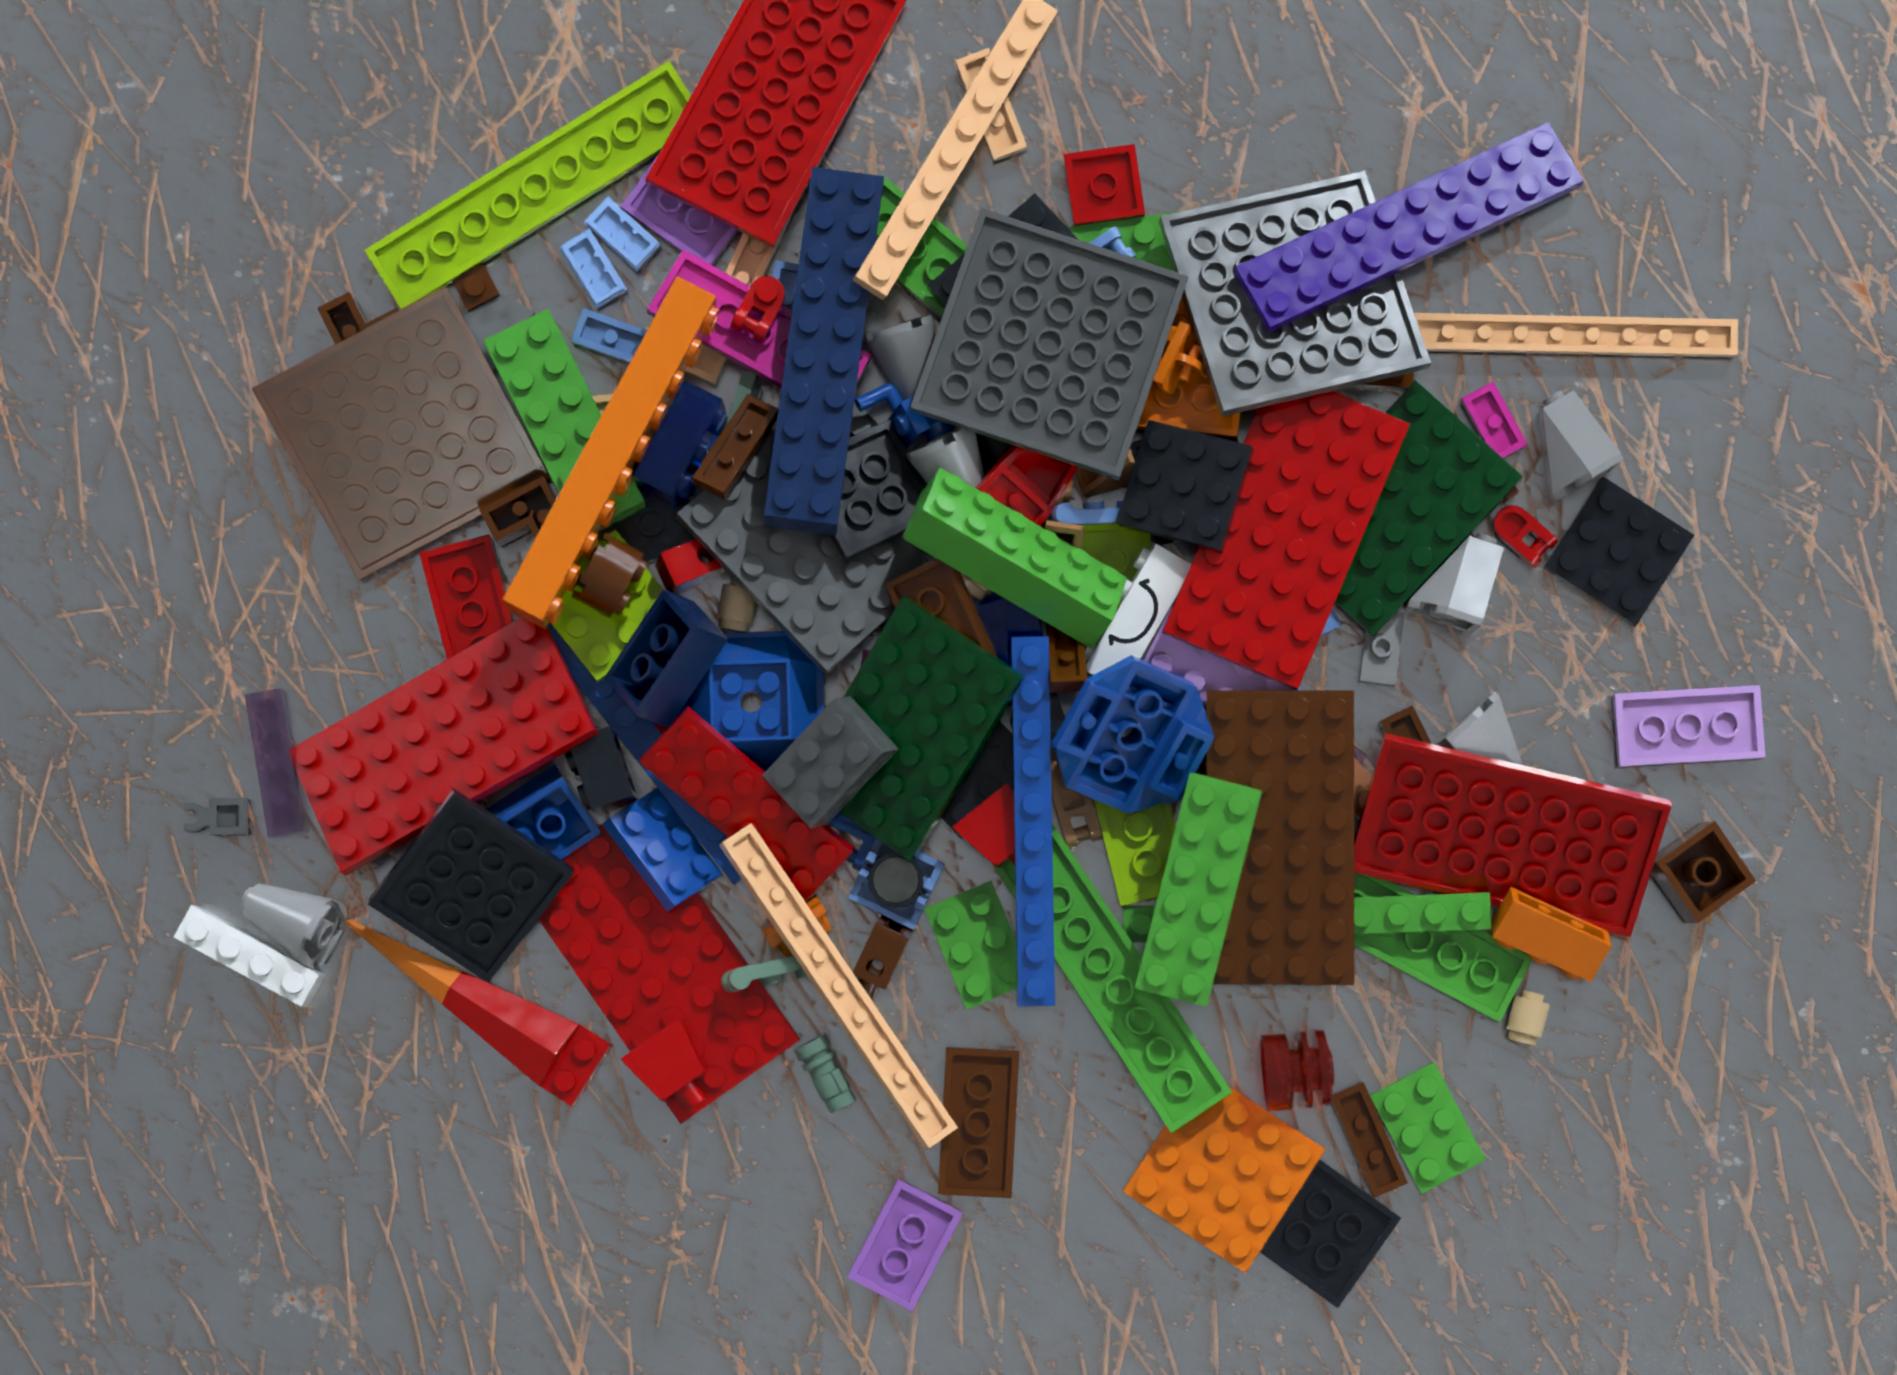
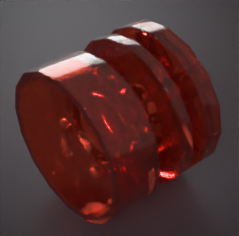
M1324 1030L1313 1031V1047L1310 1048L1306 1032L1298 1033L1297 1049H1290L1285 1033L1260 1035L1262 1080L1267 1111L1293 1109L1295 1092H1301L1306 1108L1313 1107V1091H1317L1321 1107L1331 1106L1332 1090L1335 1083L1332 1052L1326 1041Z

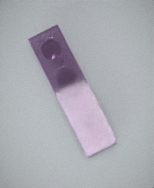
M278 688L245 694L268 838L306 832L297 773L293 765L292 742L283 689Z

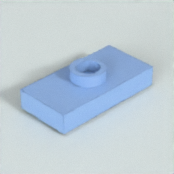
M607 197L584 221V224L636 272L661 247V244L610 197Z
M590 228L559 246L596 309L601 308L628 291Z

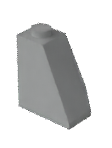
M1560 390L1543 400L1546 407L1542 408L1538 413L1547 495L1551 505L1556 504L1612 471L1624 460L1618 448L1574 390L1566 395Z
M1477 533L1476 537L1469 536L1406 603L1404 610L1474 633L1482 625L1504 547L1496 545L1497 539L1485 534Z
M1496 692L1490 694L1437 743L1442 747L1523 765L1501 699Z

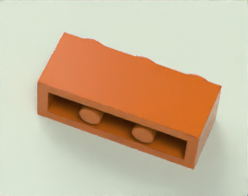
M1512 887L1508 890L1491 921L1492 937L1495 938V941L1500 946L1509 950L1517 948L1527 953L1533 961L1542 965L1550 963L1560 968L1563 974L1575 980L1582 978L1591 982L1612 947L1608 931Z

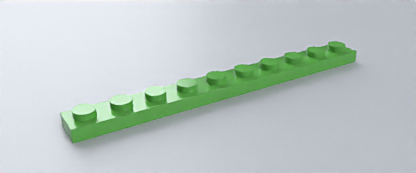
M1490 892L1354 898V934L1491 929ZM1156 905L1123 906L1124 931L1132 943L1147 941Z

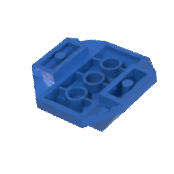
M784 631L723 633L729 640L701 682L697 685L679 715L687 707H690L766 772L824 710L823 672ZM749 693L757 694L762 700L761 707L755 712H746L741 707L742 698Z
M1130 655L1086 679L1052 744L1061 780L1065 787L1125 813L1148 809L1161 803L1168 804L1180 801L1186 789L1189 773H1195L1214 740V735L1207 720L1199 691L1193 682ZM1134 727L1128 736L1121 737L1124 730Z

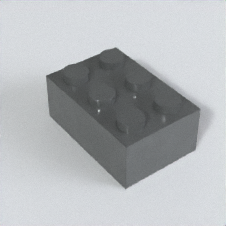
M851 696L835 698L762 776L811 829L827 825L899 748Z

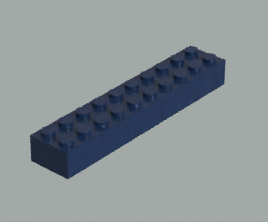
M812 167L764 510L765 527L826 535L837 534L869 291L852 280L877 239L884 176Z

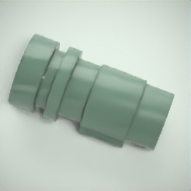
M822 1034L793 1051L799 1061L803 1060L804 1065H802L804 1072L808 1071L811 1075L812 1082L820 1098L825 1102L831 1114L856 1101L849 1088L850 1085L841 1067L837 1065L834 1059L836 1056L834 1049L830 1050L828 1047L831 1045L826 1034Z

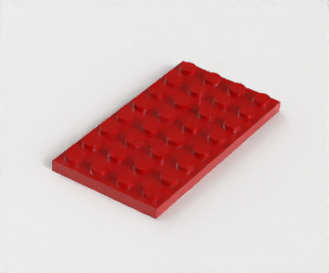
M743 0L646 177V183L774 248L810 182L812 167L819 166L902 13L906 0Z
M1334 391L1258 408L1243 443L1252 446L1254 452L1223 553L1207 548H1198L1162 633L1289 688L1298 690L1410 423Z
M520 618L290 748L287 752L339 871L347 876L416 837L453 789H456L476 803L599 733L549 627L547 626L544 630Z
M1384 733L1354 838V873L1444 894L1490 892V904L1495 906L1501 905L1508 890L1512 887L1610 933L1631 937L1672 803L1668 799Z
M602 823L598 826L601 834L561 859L574 868V874L538 920L630 1052L677 1018H681L706 1069L703 1075L694 1080L706 1099L689 1111L676 1094L665 1101L679 1123L682 1124L801 1039L765 987L762 986L760 980L751 981L747 988L736 992H727L722 988L721 978L725 972L749 966V964L700 894L696 893L667 912Z

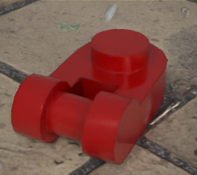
M762 276L754 280L736 311L730 328L741 332L743 329L753 334V339L763 343L784 303L785 291L781 282L770 276ZM752 310L764 315L761 321L749 317Z
M1505 506L1496 513L1493 519V529L1497 537L1518 554L1527 565L1534 569L1542 561L1541 555L1547 549L1552 550L1558 543V539L1548 529L1519 506ZM1528 532H1531L1536 537V540L1530 547L1522 541Z

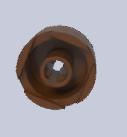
M605 532L602 541L608 543L606 548L598 546L578 582V585L584 588L583 591L580 593L574 590L571 597L610 618L613 613L617 615L622 613L631 594L625 592L630 581L635 583L639 581L648 562L642 559L644 556L643 552Z

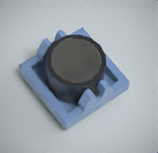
M876 838L863 867L859 871L848 899L914 930L945 864L919 852L915 860L909 862Z

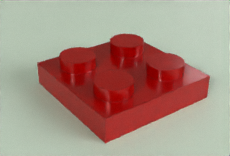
M1135 144L1064 154L1073 226L1145 216Z

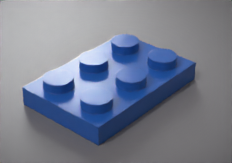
M658 787L617 812L603 823V826L667 912L716 881L722 875L721 871Z

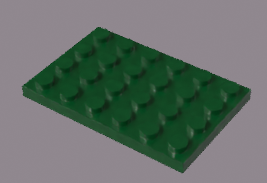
M1416 380L1385 412L1388 415L1410 423V426L1335 601L1373 637L1378 634L1523 479V476Z
M908 596L902 597L844 697L851 696L899 750L844 806L840 813L909 862L915 860L1025 676L945 623L936 615H933L924 607L918 605Z

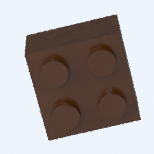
M1716 821L1700 823L1658 853L1651 874L1685 923H1699L1756 882Z

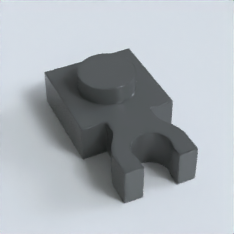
M209 798V808H203L194 803H184V811H196L198 813V821L194 824H184V831L196 832L209 826L210 835L212 836L248 835V798Z

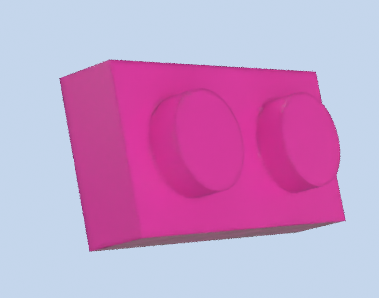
M1494 381L1460 399L1482 440L1503 459L1528 445Z

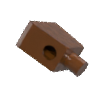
M883 915L875 923L853 970L854 975L859 977L858 981L872 1001L878 988L886 989L915 932V930ZM873 959L881 961L884 965L883 968L876 969L872 965Z

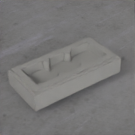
M1396 613L1375 637L1365 630L1359 682L1396 686L1404 613Z

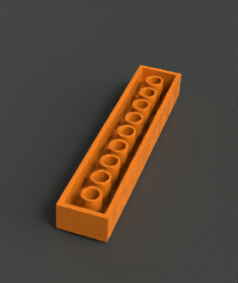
M676 276L502 600L506 610L544 630L549 622L555 625L565 607L562 604V598L566 590L573 592L581 578L582 572H580L581 567L579 566L584 558L590 560L599 544L597 532L601 525L607 528L617 509L614 507L616 504L614 501L618 493L624 496L634 478L632 476L633 465L635 462L641 464L645 459L651 446L649 444V436L652 430L659 432L668 415V412H666L668 406L666 404L669 398L676 400L685 383V380H683L685 368L687 366L694 367L702 351L700 346L703 335L710 336L719 320L717 316L719 309L716 308L715 295Z

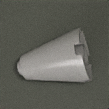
M932 315L884 327L883 330L872 331L863 336L887 383H892L896 387L903 401L914 397L933 345L935 330Z
M955 427L952 431L927 443L923 442L906 453L911 464L927 484L939 467L951 474L957 475L962 481L974 488L985 477L976 433L960 427Z
M262 883L249 887L241 899L243 915L298 962L310 969L315 968L314 962L324 963L333 952L343 932L337 928L340 918L346 920L347 916L346 906L336 899Z

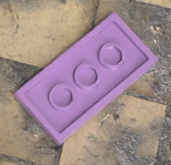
M1170 607L1144 658V661L1193 682L1199 691L1203 706L1207 707V690H1293L1163 634V629L1173 607Z
M1760 685L1613 694L1618 767L1766 758Z

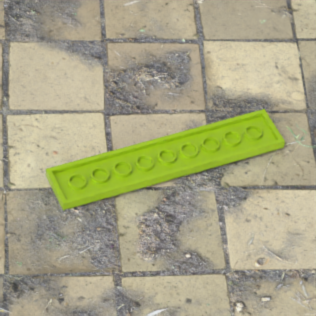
M667 61L364 251L399 307L403 308L433 291L451 284L452 280L468 270L496 256L658 155L691 94L670 61Z

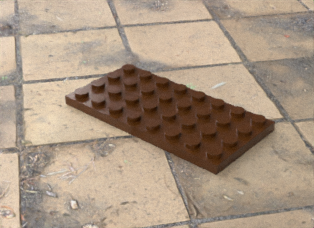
M1207 690V720L1214 735V740L1207 751V776L1263 790L1213 984L1354 985V690Z

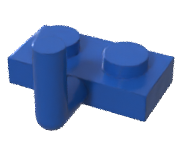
M886 383L855 398V405L860 412L882 401H887L893 412L888 420H891L907 451L916 447L930 429L923 415L910 411L914 397L903 401L892 383Z

